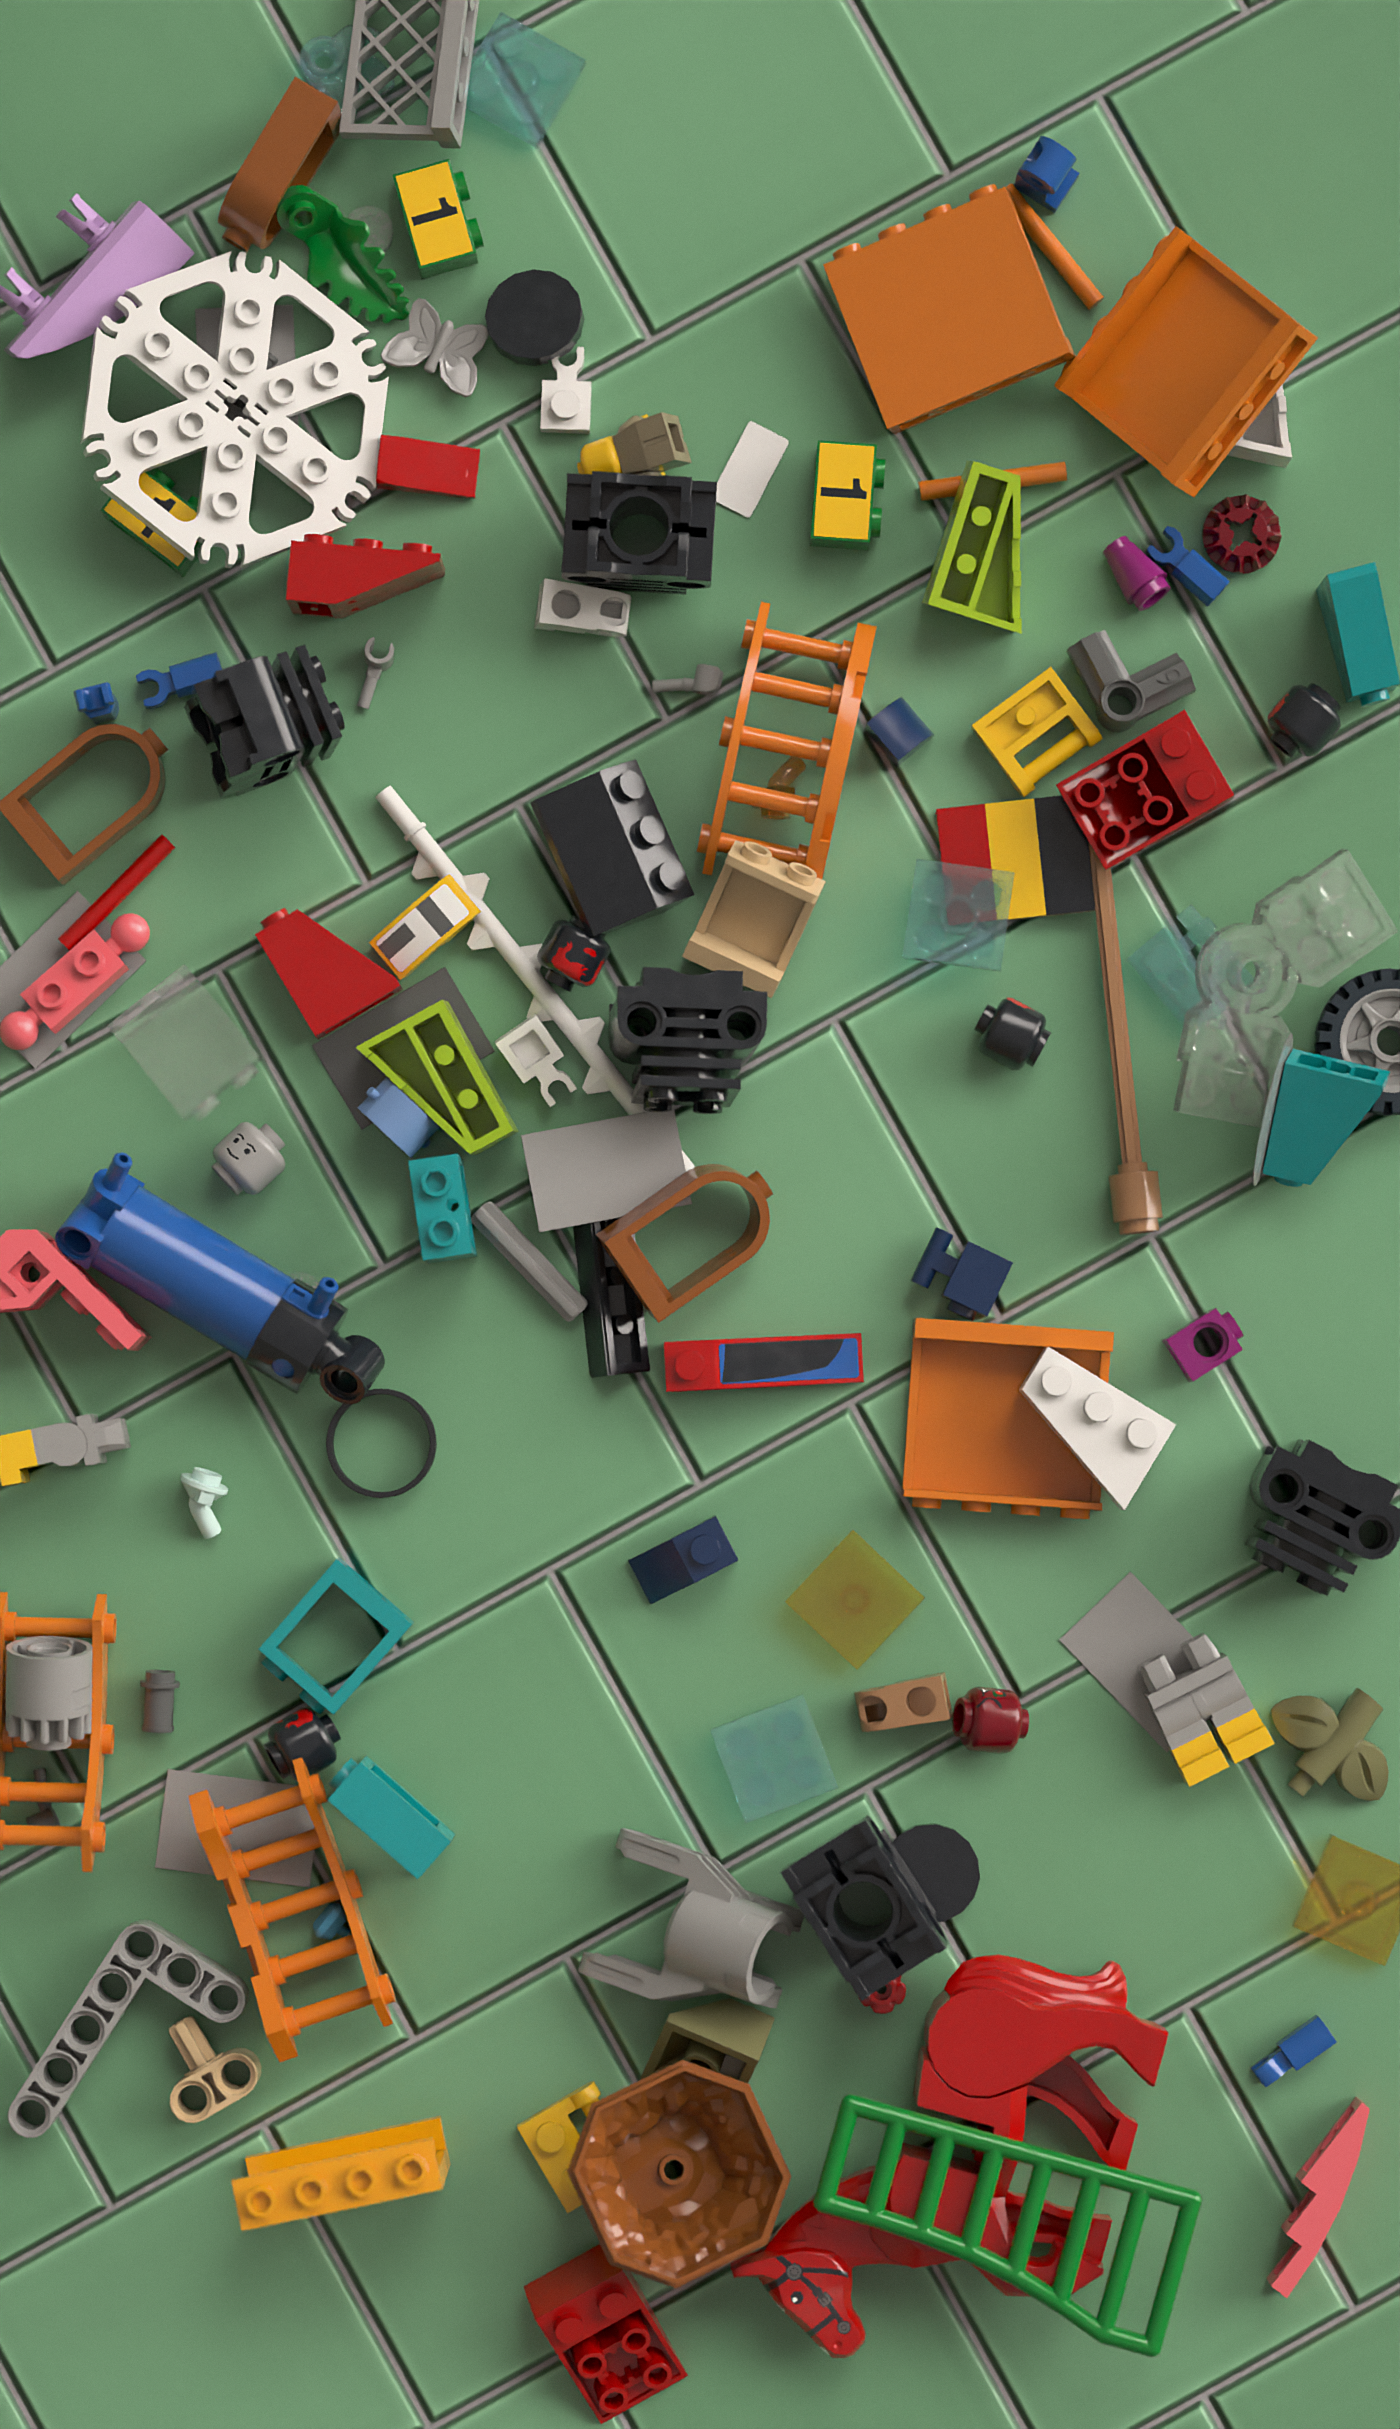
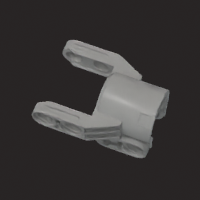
M621 1828L615 1847L621 1850L625 1857L689 1879L684 1897L672 1912L664 1938L665 1961L662 1971L618 1955L607 1957L599 1953L583 1952L578 1972L652 2000L677 2001L725 1993L755 2005L777 2008L782 1988L777 1986L772 1978L752 1971L754 1957L769 1929L788 1936L791 1935L792 1931L800 1932L804 1919L802 1911L799 1908L745 1890L715 1857L645 1833Z

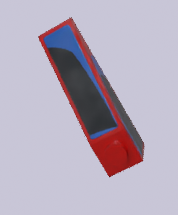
M861 1333L664 1342L666 1392L864 1382Z

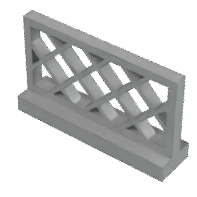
M356 0L339 129L341 137L343 139L438 141L441 148L461 149L479 0H442L441 7L436 3L439 0H420L402 16L391 5L390 0ZM384 6L396 21L374 38L366 29L367 20ZM431 7L440 17L439 26L422 39L410 24ZM405 29L417 44L395 61L383 47ZM366 38L370 43L364 47ZM436 44V50L434 52L431 49V47ZM376 52H379L390 67L371 83H368L361 75V66ZM426 53L434 62L433 72L416 85L404 70ZM399 75L411 90L389 107L377 92ZM360 83L364 89L358 93ZM428 90H430V98L425 95ZM371 97L385 111L371 124H354L356 110ZM420 98L428 107L426 125H405L398 115ZM393 120L396 125H390L389 123Z

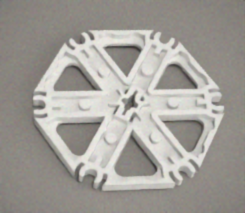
M232 251L127 289L123 295L131 298L138 308L136 309L134 303L126 297L120 296L114 305L125 314L126 321L124 323H115L106 315L102 318L99 326L107 335L103 334L98 327L94 331L81 443L87 439L101 438V441H94L83 451L84 456L89 457L99 453L107 458L108 466L94 473L95 481H105L113 474L118 479L112 483L102 484L100 490L192 561L195 558L194 547L196 541L202 543L198 552L200 564H206L209 561L210 549L212 547H220L226 553L225 568H231L238 558L237 548H240L242 554L240 568L290 550L291 540L303 541L305 534L329 535L344 529L347 524L339 521L336 516L342 521L350 523L356 515L346 506L345 497L352 495L363 503L371 496L369 490L364 485L356 483V480L365 484L371 492L376 488L380 438L383 429L389 376L379 382H368V380L378 378L386 369L385 364L382 363L370 367L362 361V353L369 352L376 346L374 339L363 340L357 346L352 341L357 338L366 337L370 332L281 260H278L276 263L275 279L269 277L273 267L271 257H264L259 273H251L245 267L246 253L240 252L233 262V272H231L229 258ZM205 283H213L221 288L223 291L216 359H213L164 320L160 313V303L163 299ZM281 297H292L331 328L333 332L332 344L322 350L266 370L274 304ZM119 357H127L182 402L127 423L116 422L110 417L107 410L113 362ZM223 380H225V381L228 382L231 386H233V387H234V390H233L230 386H228L226 383H224ZM350 394L355 395L364 406L360 447L357 457L352 460L338 458L291 421L289 417ZM237 399L242 400L246 404L242 412L247 416V419L244 420L238 416L233 421L229 420L225 416L228 407L223 402L227 400L233 404ZM256 406H258V407H259L260 409H262L265 413H267V415H265V414L262 413L260 410H258V409L256 408ZM204 450L197 516L192 521L183 522L171 515L140 489L139 476L141 473ZM256 460L313 505L312 514L308 519L269 534H259L251 528L249 524V511Z

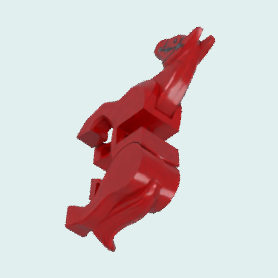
M1000 1954L979 1956L962 1962L947 1980L944 1991L932 2002L925 2017V2045L919 2049L913 2095L917 2106L985 2124L986 2126L978 2124L976 2129L1023 2142L1027 2095L1037 2097L1054 2105L1067 2115L1082 2131L1099 2157L1108 2166L1126 2171L1138 2123L1134 2118L1112 2104L1087 2071L1069 2054L1078 2049L1095 2046L1111 2049L1121 2056L1149 2086L1154 2087L1169 2032L1166 2028L1155 2022L1138 2018L1126 2008L1128 1994L1126 1977L1121 1966L1112 1960L1106 1962L1102 1969L1093 1975L1073 1976L1059 1973L1036 1963ZM903 2142L885 2210L914 2219L932 2150ZM971 2149V2154H974L973 2160L977 2162L955 2156L951 2157L933 2223L934 2227L961 2237L984 2155V2152ZM1006 2158L1003 2159L980 2246L1008 2259L1025 2194L1008 2190L1018 2162ZM876 2165L863 2168L840 2179L836 2195L866 2203ZM814 2194L790 2214L769 2239L764 2249L731 2262V2272L733 2278H759L776 2304L825 2353L832 2358L845 2359L854 2355L864 2344L866 2338V2331L861 2318L852 2306V2269L854 2266L891 2264L908 2266L913 2269L962 2259L868 2225L821 2213L814 2207ZM1045 2199L1033 2242L1052 2244L1049 2253L1045 2256H1029L1026 2271L1048 2285L1053 2286L1074 2207L1060 2206ZM1093 2214L1072 2294L1103 2275L1102 2258L1112 2225V2219L1108 2214ZM971 2264L1005 2296H1029L1012 2284Z

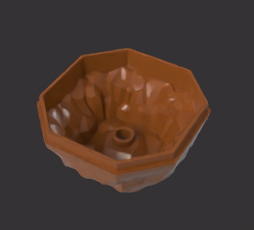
M681 2060L592 2103L567 2170L609 2264L673 2288L683 2286L767 2245L791 2179L788 2167L750 2085L685 2060ZM671 2160H677L682 2165V2172L675 2179L667 2178L664 2173L665 2165Z

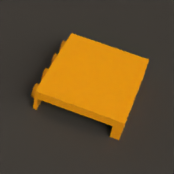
M441 2116L248 2155L245 2158L248 2176L233 2179L231 2182L241 2231L442 2190L451 2163Z

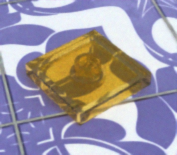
M852 1529L785 1602L858 1670L925 1597Z
M1330 1834L1292 1926L1386 1966L1400 1932V1864Z

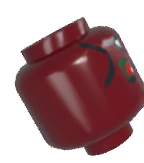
M974 1687L966 1693L964 1698H958L955 1703L952 1716L953 1732L956 1737H960L962 1744L970 1751L1006 1754L1014 1749L1019 1738L1024 1739L1029 1729V1713L1027 1709H1022L1019 1697L1011 1690Z

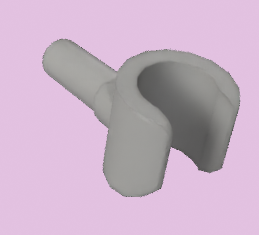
M375 637L370 638L365 645V661L368 668L357 706L369 709L381 672L390 668L394 662L393 643L390 644L389 653L385 658L376 659L371 655L375 644Z
M697 664L694 679L653 680V693L692 691L704 696H714L720 691L723 672L715 666Z

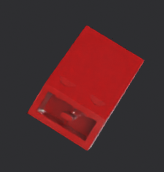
M305 534L303 541L291 540L286 601L295 615L342 619L444 577L445 567L441 554L432 553V546L427 544L403 543L402 550L384 549L383 542L375 539L356 538L353 539V546L333 544L334 538L331 536Z
M1185 710L1056 784L1105 871L1192 824L1233 800L1235 796Z
M600 2244L523 2286L537 2324L600 2424L605 2423L688 2376L632 2272L610 2265Z

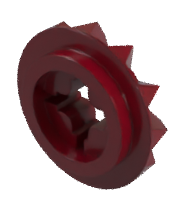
M1247 494L1226 497L1215 505L1207 515L1202 531L1204 548L1210 559L1220 568L1237 574L1252 573L1266 566L1277 553L1282 538L1278 516L1267 505L1266 501L1250 497ZM1251 517L1254 518L1250 534L1255 538V542L1261 546L1254 542L1251 544L1248 541H1243L1240 546L1237 545L1231 551L1229 548L1233 543L1232 539L1235 533L1229 528L1230 525L1224 521L1241 526L1245 521L1248 522Z

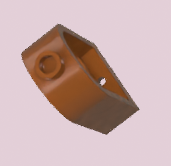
M294 77L236 174L224 198L218 216V224L226 228L222 235L224 240L244 252H248L252 244L263 250L275 240L283 229L278 223L275 210L287 189L294 185L309 186L340 134L342 114L338 101L299 78Z
M104 724L90 728L0 800V811L56 879L65 885L154 811L161 800L165 787V771L160 757L168 749L150 727L142 734L134 729L118 724ZM110 740H122L135 744L145 752L150 765V782L145 794L133 807L73 855L35 810L29 800L96 745Z
M700 1165L683 1173L627 1214L597 1233L596 1237L649 1315L659 1323L744 1264L758 1252L768 1234L770 1213L766 1199L771 1197L773 1192L757 1170L745 1177L737 1170L725 1165ZM716 1181H729L739 1184L748 1198L750 1207L748 1225L742 1236L734 1244L667 1290L632 1238V1235L706 1184Z

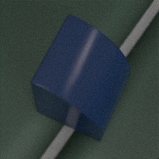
M903 697L898 698L866 723L865 732L896 768L934 736L932 731Z

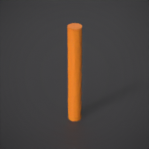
M1013 183L1006 186L1013 195V204L1023 229L1088 310L1094 308L1104 299L1103 295Z
M1065 461L1004 470L1019 475L1021 487L1067 481ZM962 476L919 481L921 501L956 496Z

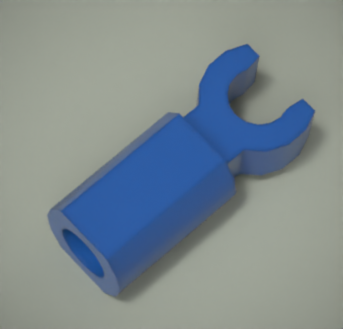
M1167 526L1162 533L1172 542V551L1161 553L1154 546L1150 545L1145 551L1147 556L1158 565H1169L1174 570L1171 575L1208 607L1230 581L1194 549L1189 552L1184 548L1180 532L1173 527Z
M217 652L169 666L170 671L166 673L150 669L141 671L136 675L139 684L147 683L148 681H154L159 684L158 694L143 700L144 706L148 709H156L163 706L171 695L177 694L179 698L192 695L191 689L194 684L210 679L216 671L222 670Z
M102 683L73 692L78 712H84L95 724L117 718L119 703L111 690L110 683Z
M1315 2015L1276 2044L1279 2048L1255 2063L1251 2069L1261 2084L1267 2087L1293 2067L1296 2071L1334 2045L1336 2040L1320 2017Z

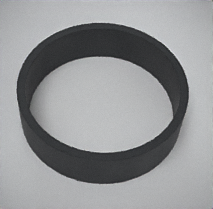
M372 1389L368 1390L363 1398L378 1394L399 1397L410 1403L424 1419L429 1432L430 1447L427 1461L421 1472L406 1486L389 1492L367 1490L352 1482L343 1473L337 1462L334 1452V1434L340 1418L353 1404H342L334 1414L327 1432V1455L337 1477L353 1491L369 1497H392L405 1493L415 1487L429 1472L436 1454V1432L427 1411L415 1399L396 1390Z

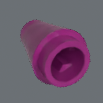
M1127 536L1116 539L1103 551V555L1108 560L1107 562L1128 605L1134 604L1139 611H1143L1155 605L1170 591L1171 587L1166 581L1167 573L1132 543Z

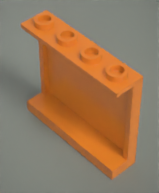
M996 184L977 189L968 195L970 202L953 209L950 204L933 208L923 214L925 221L906 228L904 223L889 227L878 234L879 241L861 248L860 243L845 246L832 254L834 260L823 264L885 425L894 434L1076 357L1070 340L1064 334L1013 204V195L1005 186L997 189Z
M1175 226L1171 233L1161 239L1156 245L1152 258L1139 275L1133 277L1126 284L1122 297L1109 314L1102 317L1096 323L1092 336L1079 353L1075 355L1076 357L1066 362L1060 378L1053 386L1081 405L1161 472V475L1173 485L1190 496L1195 497L1318 337L1196 240Z
M914 1318L902 1496L912 1497V1507L941 1509L942 1499L962 1501L961 1510L991 1512V1503L1011 1504V1514L1040 1516L1041 1506L1061 1508L1060 1517L1074 1519H1090V1510L1102 1511V1503H1100L1101 1486L1019 1391V1388L1045 1347H1050L1108 1383L1110 1352H1113L1114 1332Z

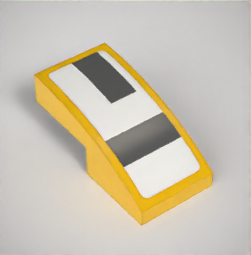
M449 874L404 910L369 943L396 976L402 980L409 976L440 946L449 942L481 911Z

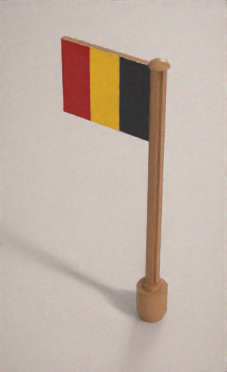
M1062 795L936 809L948 927L1095 911L1122 1164L1117 1165L1118 1174L1109 1176L1113 1222L1119 1223L1120 1235L1159 1231L1158 1219L1163 1218L1158 1171H1148L1147 1162H1142L1111 868L1105 871Z

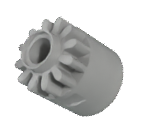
M37 1636L18 1639L6 1646V1731H8L9 1737L21 1736V1741L26 1742V1746L29 1748L52 1751L71 1746V1738L84 1739V1734L92 1733L93 1647L90 1643L71 1637Z

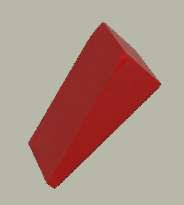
M381 435L376 474L377 488L475 499L480 449L399 436Z

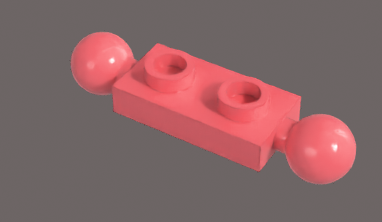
M133 913L119 916L111 926V937L107 941H104L95 930L91 931L20 994L30 1008L26 1012L15 1011L9 1013L3 1018L0 1023V1038L2 1042L13 1050L28 1049L36 1042L39 1034L38 1027L43 1022L54 1034L59 1032L129 970L118 956L123 952L133 953L145 947L150 937V929L146 920Z

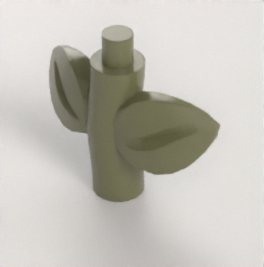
M1359 1688L1354 1690L1338 1716L1322 1698L1315 1696H1293L1275 1704L1271 1712L1273 1722L1280 1735L1290 1746L1305 1752L1294 1764L1299 1771L1288 1783V1786L1304 1797L1314 1783L1322 1786L1334 1773L1338 1785L1345 1792L1363 1800H1380L1388 1783L1389 1770L1387 1760L1379 1747L1364 1740V1738L1384 1709Z

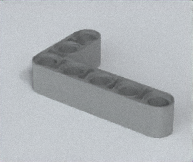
M138 1920L131 1923L118 1936L11 2103L8 2111V2121L11 2128L18 2135L26 2138L38 2137L48 2130L58 2118L146 1979H149L207 2018L218 2023H228L236 2019L246 2008L249 2000V1990L246 1983L238 1975L159 1924L150 1920ZM136 1931L148 1933L154 1942L153 1953L147 1957L135 1955L129 1947L131 1933ZM185 1958L194 1964L196 1977L193 1982L182 1984L172 1977L170 1966L173 1960ZM115 1973L123 1977L127 1984L126 1995L120 1999L108 1997L102 1988L104 1975ZM220 1985L232 1987L238 1996L236 2008L232 2010L219 2009L212 2000L213 1989ZM90 2016L98 2022L100 2034L97 2039L87 2041L77 2035L75 2022L78 2017ZM63 2058L71 2064L73 2076L70 2081L60 2083L50 2076L48 2064L51 2059ZM35 2100L43 2105L46 2111L45 2121L35 2125L28 2123L21 2114L23 2102Z

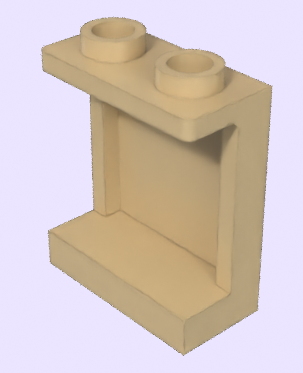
M736 840L724 861L725 864L682 957L713 972L716 970L743 971L744 986L754 991L767 992V997L772 998L782 980L826 881L817 878L816 872L806 865L796 862L787 864L772 857L771 851L758 843L750 841L742 843Z

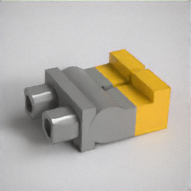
M86 1414L77 1416V1423H58L0 1435L1 1485L13 1486L30 1482L28 1468L52 1463L60 1466H78L85 1463V1466H94L107 1463L105 1453L131 1448L125 1418L99 1422L97 1414Z
M1204 1633L1180 1644L1191 1668L1177 1675H1174L1164 1654L1155 1656L1139 1665L1143 1682L1147 1688L1142 1693L1150 1706L1183 1781L1189 1787L1229 1767L1206 1723L1207 1720H1210L1228 1758L1234 1764L1275 1744L1251 1703L1228 1657L1222 1652L1219 1653Z

